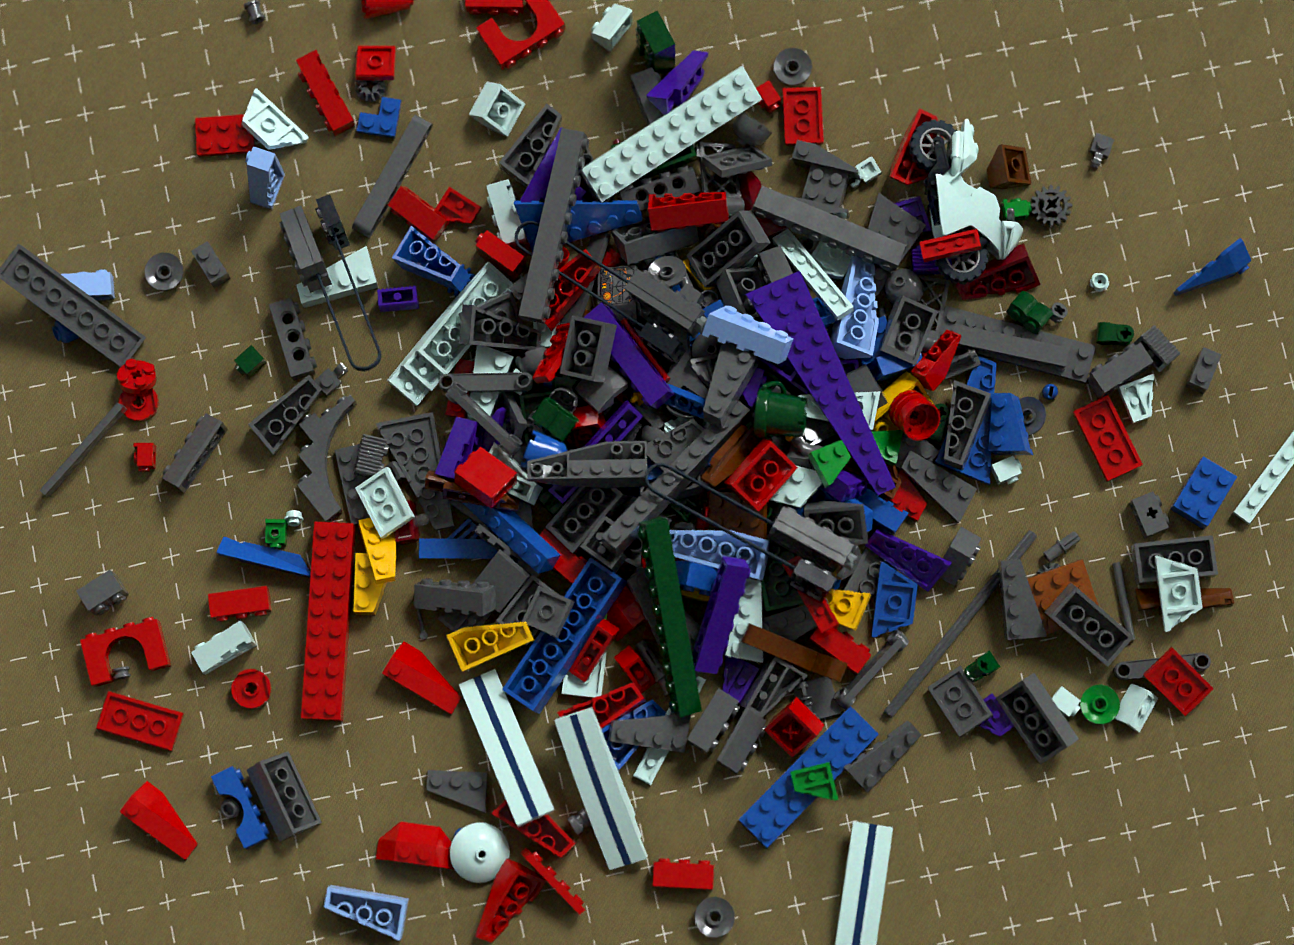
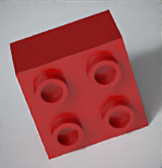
M796 697L771 719L764 730L793 757L817 737L824 724Z

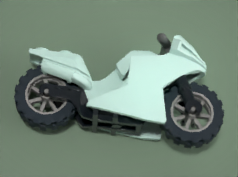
M969 119L964 120L961 125V131L954 130L953 125L950 123L946 124L943 120L926 121L917 127L909 142V153L913 157V162L917 163L920 169H925L926 172H929L923 183L925 186L924 194L927 195L929 201L927 207L930 210L934 238L974 229L978 230L981 250L935 260V265L938 267L940 275L943 274L944 279L947 281L951 280L954 284L971 283L977 279L986 268L988 252L993 254L997 260H1004L1017 246L1023 234L1022 226L1018 222H1014L1015 213L1013 208H1008L1007 219L1000 221V207L996 196L981 187L975 189L964 182L961 176L973 165L979 153L978 145L973 140L974 128L969 123ZM929 134L937 135L936 137H934V139H932ZM924 137H926L931 144H922ZM922 148H929V152L927 155L924 153ZM974 255H975V262L972 261V260H970V258L973 257ZM948 259H954V260H955V263H954L953 266L949 263V260H948ZM967 262L971 264L973 267L969 270H966L965 263Z

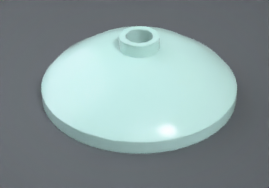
M473 823L465 826L455 835L450 846V860L453 868L462 878L474 883H484L495 879L506 858L509 859L510 855L509 844L504 834L495 826L487 823ZM483 850L485 856L480 858L478 853Z

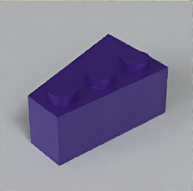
M456 417L435 474L455 479L454 472L457 466L467 461L471 452H476L482 447L485 429L476 420Z

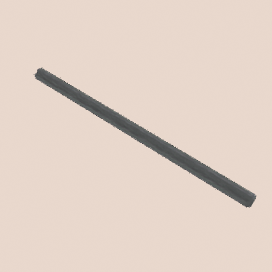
M1029 530L1006 559H1020L1037 538V535ZM999 568L887 706L884 712L888 716L893 717L997 588L1000 584Z

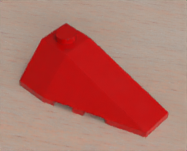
M506 858L495 877L475 936L492 943L508 927L509 921L515 914L519 915L523 911L521 908L529 900L532 902L537 897L546 879L521 863Z

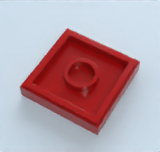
M357 46L356 80H394L396 46Z

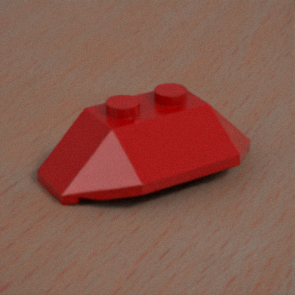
M920 108L918 109L904 134L892 162L890 178L905 185L926 179L929 172H926L925 169H920L918 164L913 162V157L909 153V142L918 126H921L926 121H938L937 116ZM937 134L929 135L932 139H934V137H936ZM924 137L922 144H931L927 140V138ZM922 148L924 153L927 155L929 152V148Z
M400 821L378 840L376 859L454 869L450 860V846L452 842L441 827Z

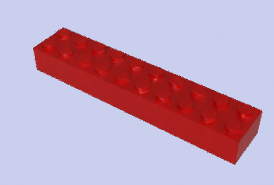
M314 521L301 718L303 720L343 722L356 534L354 523Z

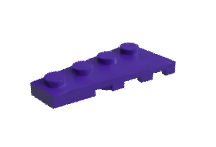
M876 529L868 539V543L865 544L866 547L927 592L952 563L879 529Z

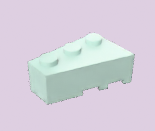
M509 179L486 185L489 197H487L490 208L493 207L494 211L492 219L494 225H498L500 231L497 233V237L510 247L517 246L515 232L521 225V221L514 206L516 198ZM523 228L518 234L520 245L528 243Z
M239 621L225 631L214 635L208 642L198 644L191 653L202 673L206 675L257 646L247 626L242 621Z

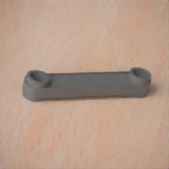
M528 373L444 374L439 378V386L444 392H447L455 382L463 385L468 392H527L534 386V379ZM523 379H529L527 385L521 386ZM447 380H452L450 386L444 387V383Z
M455 382L448 389L446 397L451 402L459 404L501 444V449L509 456L516 454L521 448L522 441L515 435L507 433L466 394L468 391L463 385Z
M898 629L894 630L888 636V642L846 687L840 688L835 693L833 698L840 707L848 709L855 702V696L897 651L903 650L908 645L909 640Z
M1205 653L1181 655L1197 672L1206 670L1211 664L1210 657ZM1198 657L1205 659L1206 664L1204 667L1197 664ZM1159 658L1120 662L1114 667V676L1119 680L1146 678L1143 674ZM1119 666H1124L1127 669L1126 676L1119 674Z

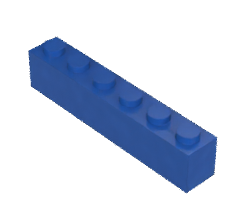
M462 502L538 574L553 569L561 555L514 511L498 508L491 509L486 506Z

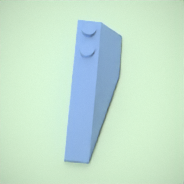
M856 255L851 256L841 290L854 306V311L840 320L835 318L836 322H833L830 337L838 357L843 359L872 357L879 324L878 317H876V309L878 307L877 301H875L874 263H867L863 261V258Z
M670 530L674 557L719 569L722 556L745 559L751 570L750 577L763 581L768 556L723 531ZM732 531L769 552V540Z

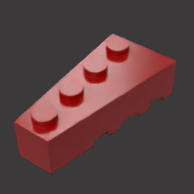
M317 50L296 59L300 72L297 74L302 83H307L309 88L306 90L311 100L316 99L318 104L315 107L320 116L324 114L326 118L324 124L328 131H333L336 136L356 126L334 82L331 81L325 65L322 64Z
M586 249L583 250V252L591 256ZM580 253L559 269L560 272L585 288L588 287L601 270L599 265ZM561 275L554 282L555 295L553 300H550L549 307L551 312L545 322L551 332L584 292V290Z
M507 800L491 813L560 858H563L576 845L548 814L518 827Z

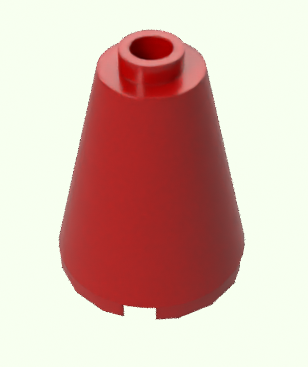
M361 0L362 13H365L363 18L367 19L408 10L410 5L414 4V0Z

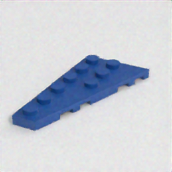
M514 201L521 224L526 221L540 223L544 202ZM576 201L575 206H572L571 224L567 226L566 230L568 232L567 241H576L643 221L638 202ZM527 225L523 229L533 252L539 227Z
M978 356L981 365L972 369L966 385L991 393V401L963 470L946 465L944 463L946 434L935 464L990 485L991 452L988 451L992 394L995 392L996 362Z

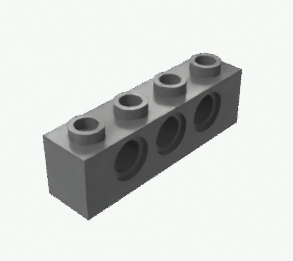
M684 165L678 167L676 172L670 173L666 171L658 174L659 177L651 179V177L640 180V183L636 185L631 183L620 190L619 195L621 201H637L640 210L648 208L649 194H656V198L664 197V194H673V197H680L684 193L692 194L698 192L700 188L694 169ZM680 178L682 181L681 185L677 188L673 187V180ZM657 184H662L663 191L658 194L654 193V187ZM639 190L645 191V196L642 199H636L635 197L636 192Z
M292 298L269 304L293 381L316 374L314 370L317 367L314 356L310 357L309 350L312 349L309 339H305L303 334L306 328L303 320L299 321L297 315L301 313L298 303H294ZM286 317H293L291 324H284ZM298 335L299 339L297 342L292 343L289 341L290 337ZM304 353L305 356L301 361L295 360L296 354Z

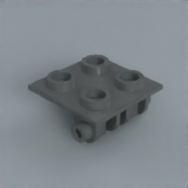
M821 677L807 682H800L794 687L793 693L795 698L797 697L818 719L840 714L839 706L833 698L835 692L831 679Z

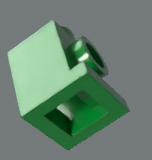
M1016 198L1007 202V199H1003L1001 203L1004 221L1007 219L1008 208L1014 209L1015 221L1027 220L1029 213H1031V203L1027 202V200Z
M265 519V543L270 545V548L275 549L281 548V545H287V521L285 519ZM278 530L279 534L275 537L272 536V532Z

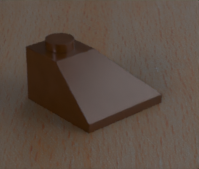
M1003 144L998 145L987 168L990 188L1009 189L1031 185L1025 148Z

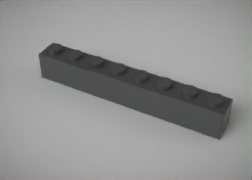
M761 186L751 210L760 219H769L777 226H786L792 232L797 234L803 233L814 241L820 240L827 243L826 245L830 248L844 250L846 254L861 257L863 261L870 264H878L886 271H895L906 247L905 244L765 186Z

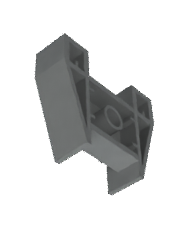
M797 140L792 156L794 165L810 168L802 198L789 197L842 219H849L848 209L841 207L849 179L860 180L861 178L859 170L816 144Z

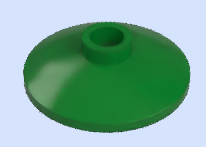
M1098 684L1085 690L1080 700V708L1084 717L1090 722L1106 724L1117 716L1120 709V700L1112 688ZM1097 701H1100L1102 703V708L1099 709L1096 707L1095 704Z

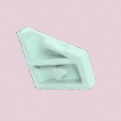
M1153 374L1117 388L1132 424L1152 416Z

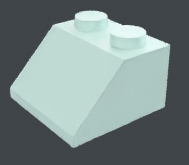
M614 4L611 8L608 7L603 13L604 18L600 23L596 22L591 29L592 39L608 51L614 48L633 23V11L618 4Z
M486 82L469 115L482 125L508 137L525 103L501 84Z

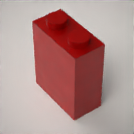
M488 230L484 234L481 233L475 240V243H477L475 245L477 254L513 280H516L526 267L525 256Z
M482 447L476 452H471L467 461L458 465L454 472L455 483L491 509L517 484V472Z

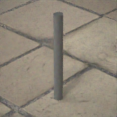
M1120 562L1113 563L1125 629L1134 636L1132 640H1135Z

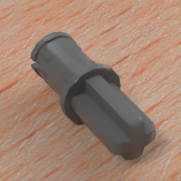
M1075 531L1071 532L1062 540H1057L1055 545L1043 552V555L1048 562H1052L1062 553L1066 554L1069 548L1080 541L1079 535Z

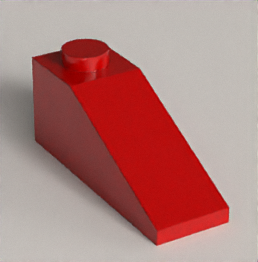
M605 618L600 621L569 672L583 682H586L620 629Z

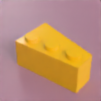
M356 553L354 613L356 615H376L387 584L376 585L367 553Z

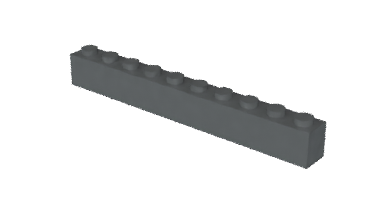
M561 129L519 310V317L522 320L545 324L546 318L548 319L550 316L551 308L549 304L555 295L554 282L559 278L558 265L563 260V243L566 244L568 232L566 230L572 221L571 209L576 203L575 191L581 182V177L579 176L580 169L584 168L585 158L583 156L585 150H588L589 139L581 131Z
M738 401L722 429L710 424L670 466L695 478L709 464L715 453L742 424L746 426L751 421L750 409ZM666 469L651 484V487L674 500L691 481ZM647 489L601 536L603 546L619 557L638 537V522L657 518L671 502Z

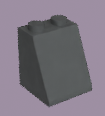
M499 550L473 584L489 582V585H496V609L491 612L494 615L496 612L501 615L528 581L530 575L502 550Z

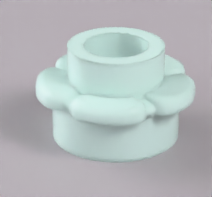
M1104 273L1093 274L1090 280L1091 287L1095 288V291L1098 292L1107 289L1109 286L1108 277Z
M296 510L287 511L286 517H284L289 526H299L304 520L302 513Z

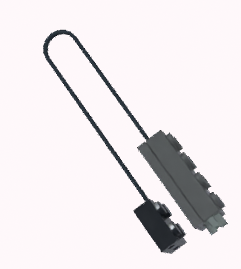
M329 194L316 199L318 207L315 210L318 218H323L320 220L324 233H326L329 245L333 244L335 250H339L375 343L378 356L371 365L360 367L355 365L351 359L324 286L332 285L302 206L280 213L282 221L279 222L282 232H286L284 239L287 246L290 247L289 252L293 261H295L294 265L298 275H300L303 287L308 286L310 293L322 288L351 366L358 371H368L380 363L381 351L341 250L344 247L350 246L332 197Z
M526 221L516 229L515 242L522 251L532 257L533 253L519 244L518 234L524 226L536 225L539 227L540 223ZM568 241L566 242V245L627 283L624 289L632 299L695 339L699 332L702 334L707 317L702 306L697 302L692 301L690 303L684 294L677 290L673 292L664 281L660 280L657 282L654 275L647 270L642 272L637 269L628 281ZM559 271V275L641 327L642 330L638 335L642 341L670 361L678 364L685 353L682 347L683 344L678 337L671 333L668 336L663 331L664 329L656 323L651 325L647 322L645 326Z
M656 463L646 471L645 484L651 492L793 569L787 584L821 603L836 580L833 575L836 576L842 567L851 571L853 563L858 558V556L850 553L854 546L850 543V540L833 534L832 530L827 527L818 526L811 518H804L798 515L797 511L792 508L783 506L775 522H772L668 464ZM656 467L667 468L770 524L772 527L766 539L805 560L800 559L797 566H794L651 487L648 482L649 472Z

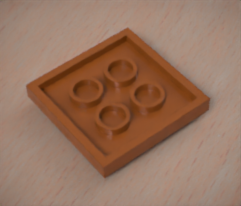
M1083 559L1027 578L1047 635L1063 629L1044 612L1069 583L1075 585L1098 605Z

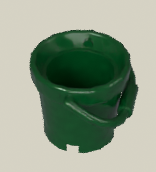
M779 381L763 384L758 390L754 416L755 439H759L761 442L762 439L768 440L773 436L803 437L807 419L805 407L808 405L807 398L786 395V389ZM778 386L781 393L772 392L769 387Z

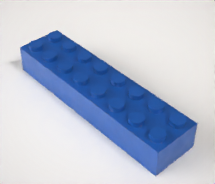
M590 557L564 596L574 601V604L558 638L541 631L502 690L532 711L540 714L575 662L595 627L604 619L627 582Z
M850 706L738 821L767 849L817 798L816 796L795 792L790 771L829 762L832 776L835 780L844 771V766L848 763L850 764L879 734Z

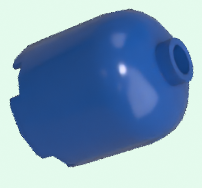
M533 430L534 440L529 439L523 455L526 462H521L520 467L527 469V461L566 452V445L560 440Z

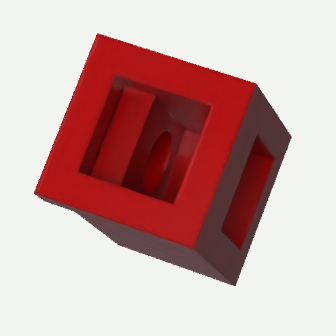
M768 80L756 87L762 98L758 102L760 107H765L766 111L770 113L776 111L781 104V98L771 82Z
M133 443V447L137 450V452H134V463L137 464L138 471L150 472V469H156V445L154 443Z

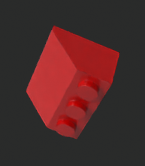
M762 439L724 484L739 498L759 512L798 467L772 441Z

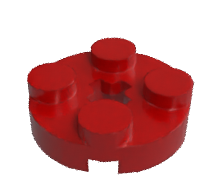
M128 359L117 372L120 388L129 394H140L142 390L146 389L148 391L152 389L157 381L154 365L146 361Z
M153 388L148 391L146 389L142 390L140 394H129L123 391L119 396V403L128 409L124 413L128 419L140 422L148 420L156 414L159 398ZM137 397L144 400L140 407L134 404V401H137Z
M246 669L241 671L231 685L234 700L248 709L259 708L270 699L272 691L271 682L259 670ZM250 683H252L253 686H257V690H254V694H251L250 692L246 691V688H249Z

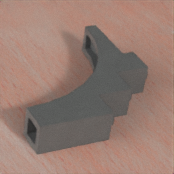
M687 283L680 290L690 303L695 301L701 305L704 300L702 293ZM661 317L659 322L664 329L663 331L667 334L673 333V335L678 337L685 350L678 364H674V362L664 357L667 362L672 365L674 364L668 373L670 380L667 383L683 390L687 389L688 392L706 399L708 394L707 388L687 364V361L692 359L690 336Z
M351 395L341 397L336 402L337 405L332 409L328 408L321 414V418H318L315 413L312 415L308 414L302 418V423L299 424L313 443L300 449L301 453L298 454L312 473L299 479L300 483L297 486L326 522H331L343 513L330 488L327 473V455L337 426L345 415L357 405Z

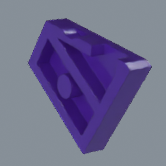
M725 655L723 691L737 699L739 704H741L760 669L741 658Z
M993 693L983 699L994 716L979 725L980 727L998 736H1002L1014 727Z

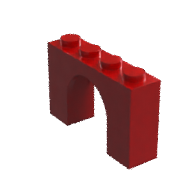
M525 0L526 6L537 21L536 31L526 40L514 41L507 38L493 18L476 27L478 36L501 70L513 67L517 60L527 58L532 54L533 50L546 46L550 39L553 37L558 38L564 33V30H566L565 23L549 0Z
M154 617L143 619V623L135 624L131 622L124 624L121 629L109 628L104 630L103 634L91 633L85 635V639H81L80 642L91 686L98 687L114 682L109 664V653L114 644L126 638L136 639L141 643L149 670L156 671L170 667L171 663L160 621L154 619Z

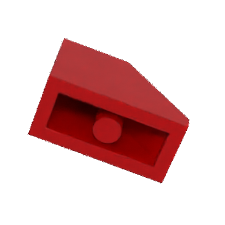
M630 646L614 657L640 693H643L655 683V679L648 668Z

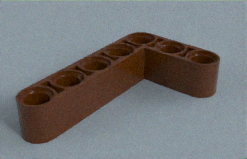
M748 623L741 642L838 682H841L848 665L841 660L818 653Z

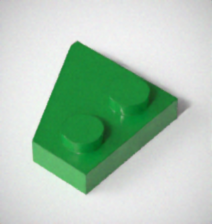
M901 430L871 431L885 463L894 466L897 463L903 432Z
M842 440L808 454L825 488L832 484L851 458Z
M829 762L790 771L795 792L833 801L839 800Z

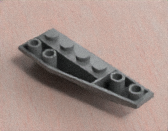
M647 441L603 442L527 461V481L576 487H647L645 484Z

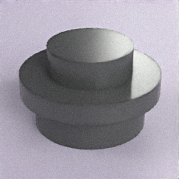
M228 798L221 805V813L227 818H234L240 813V805L235 799Z

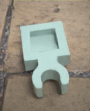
M872 156L856 165L861 178L860 180L856 179L851 186L853 188L857 187L863 179L865 183H868L882 174Z

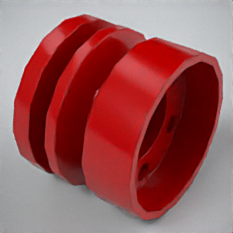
M915 390L904 391L897 395L890 404V420L908 438L924 440L937 430L941 419L940 412L921 393Z

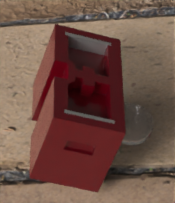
M410 500L406 501L415 518L394 531L395 540L400 545L419 542V526H425L429 522V517L426 514L417 515L416 504Z

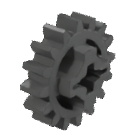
M1052 185L1048 189L1042 186L1041 192L1037 190L1035 192L1036 197L1032 196L1031 198L1033 202L1031 209H1034L1031 216H1037L1036 222L1043 221L1042 226L1046 223H1049L1050 228H1052L1053 223L1060 226V220L1065 222L1067 220L1066 216L1071 214V211L1068 210L1072 208V204L1068 203L1071 197H1065L1067 191L1060 192V186L1056 190L1053 189ZM1061 201H1062V203H1063V211H1062V208L1060 207V202H1061ZM1039 202H1040V204L1042 205V210H1041V211L1039 210V207H1038V203H1039ZM1054 202H1056L1054 208L1051 207L1046 211L1048 205H1051Z

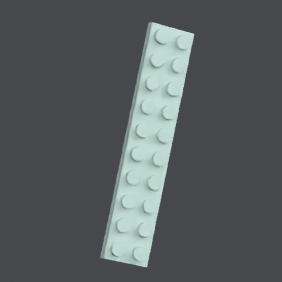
M740 66L580 170L599 201L603 202L753 106L762 98L744 67Z

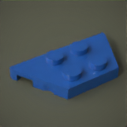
M880 561L871 637H877L883 633L913 624L918 584Z

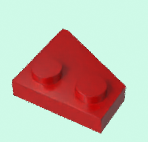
M449 187L435 209L451 222L472 224L482 207Z
M900 470L898 477H900L902 483L894 498H885V501L892 502L894 504L893 507L901 512L903 510L907 511V517L918 522L927 503L907 475Z

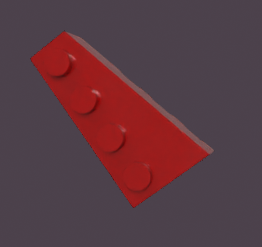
M726 192L700 193L699 196L684 193L680 197H673V194H664V197L656 198V194H649L648 212L651 231L661 232L669 228L684 229L687 226L693 225L701 227L709 223L723 224L729 220Z
M630 683L602 696L594 697L587 702L561 710L557 714L561 718L592 708L602 729L611 724V721L617 720L645 704L646 701L635 684Z

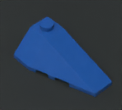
M1239 238L1221 252L1215 261H1210L1206 264L1200 273H1195L1174 291L1175 296L1233 277L1237 273L1241 275L1248 270V264L1252 260L1243 240Z
M652 699L617 720L664 716L666 712ZM609 724L602 728L601 731L617 770H620L639 746L608 741L611 725Z

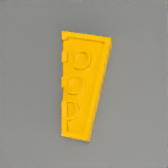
M371 518L358 520L376 585L395 581V532L385 538H381Z
M831 588L825 598H827L829 607L839 625L856 631L871 594Z

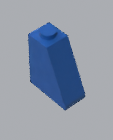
M890 354L876 357L867 365L878 384L900 376L906 371L910 372L916 366ZM920 354L917 363L922 359V354Z

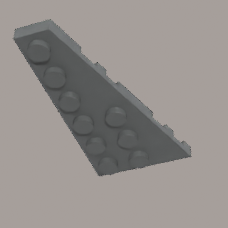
M878 193L868 229L906 245L899 262L900 264L926 228V225ZM874 263L875 275L873 277L874 284H876V298L885 286L886 279L894 271H886L880 265Z

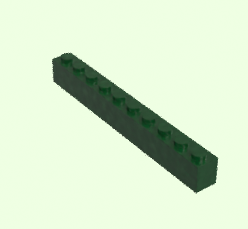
M657 517L638 522V536L642 540L643 548H641V554L646 562L645 575L649 579L650 584L648 592L653 601L652 613L656 617L657 623L655 631L660 640L658 647L660 654L663 656L664 663H662V669L667 678L665 686L671 700L669 701V708L673 714L683 717L701 712L702 708L668 519Z

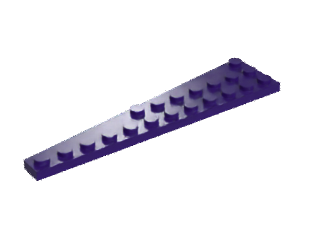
M795 272L745 294L764 323L769 324L770 328L776 331H783L793 338L787 355L788 361L832 425L833 430L843 441L875 494L878 496L896 488L801 272Z

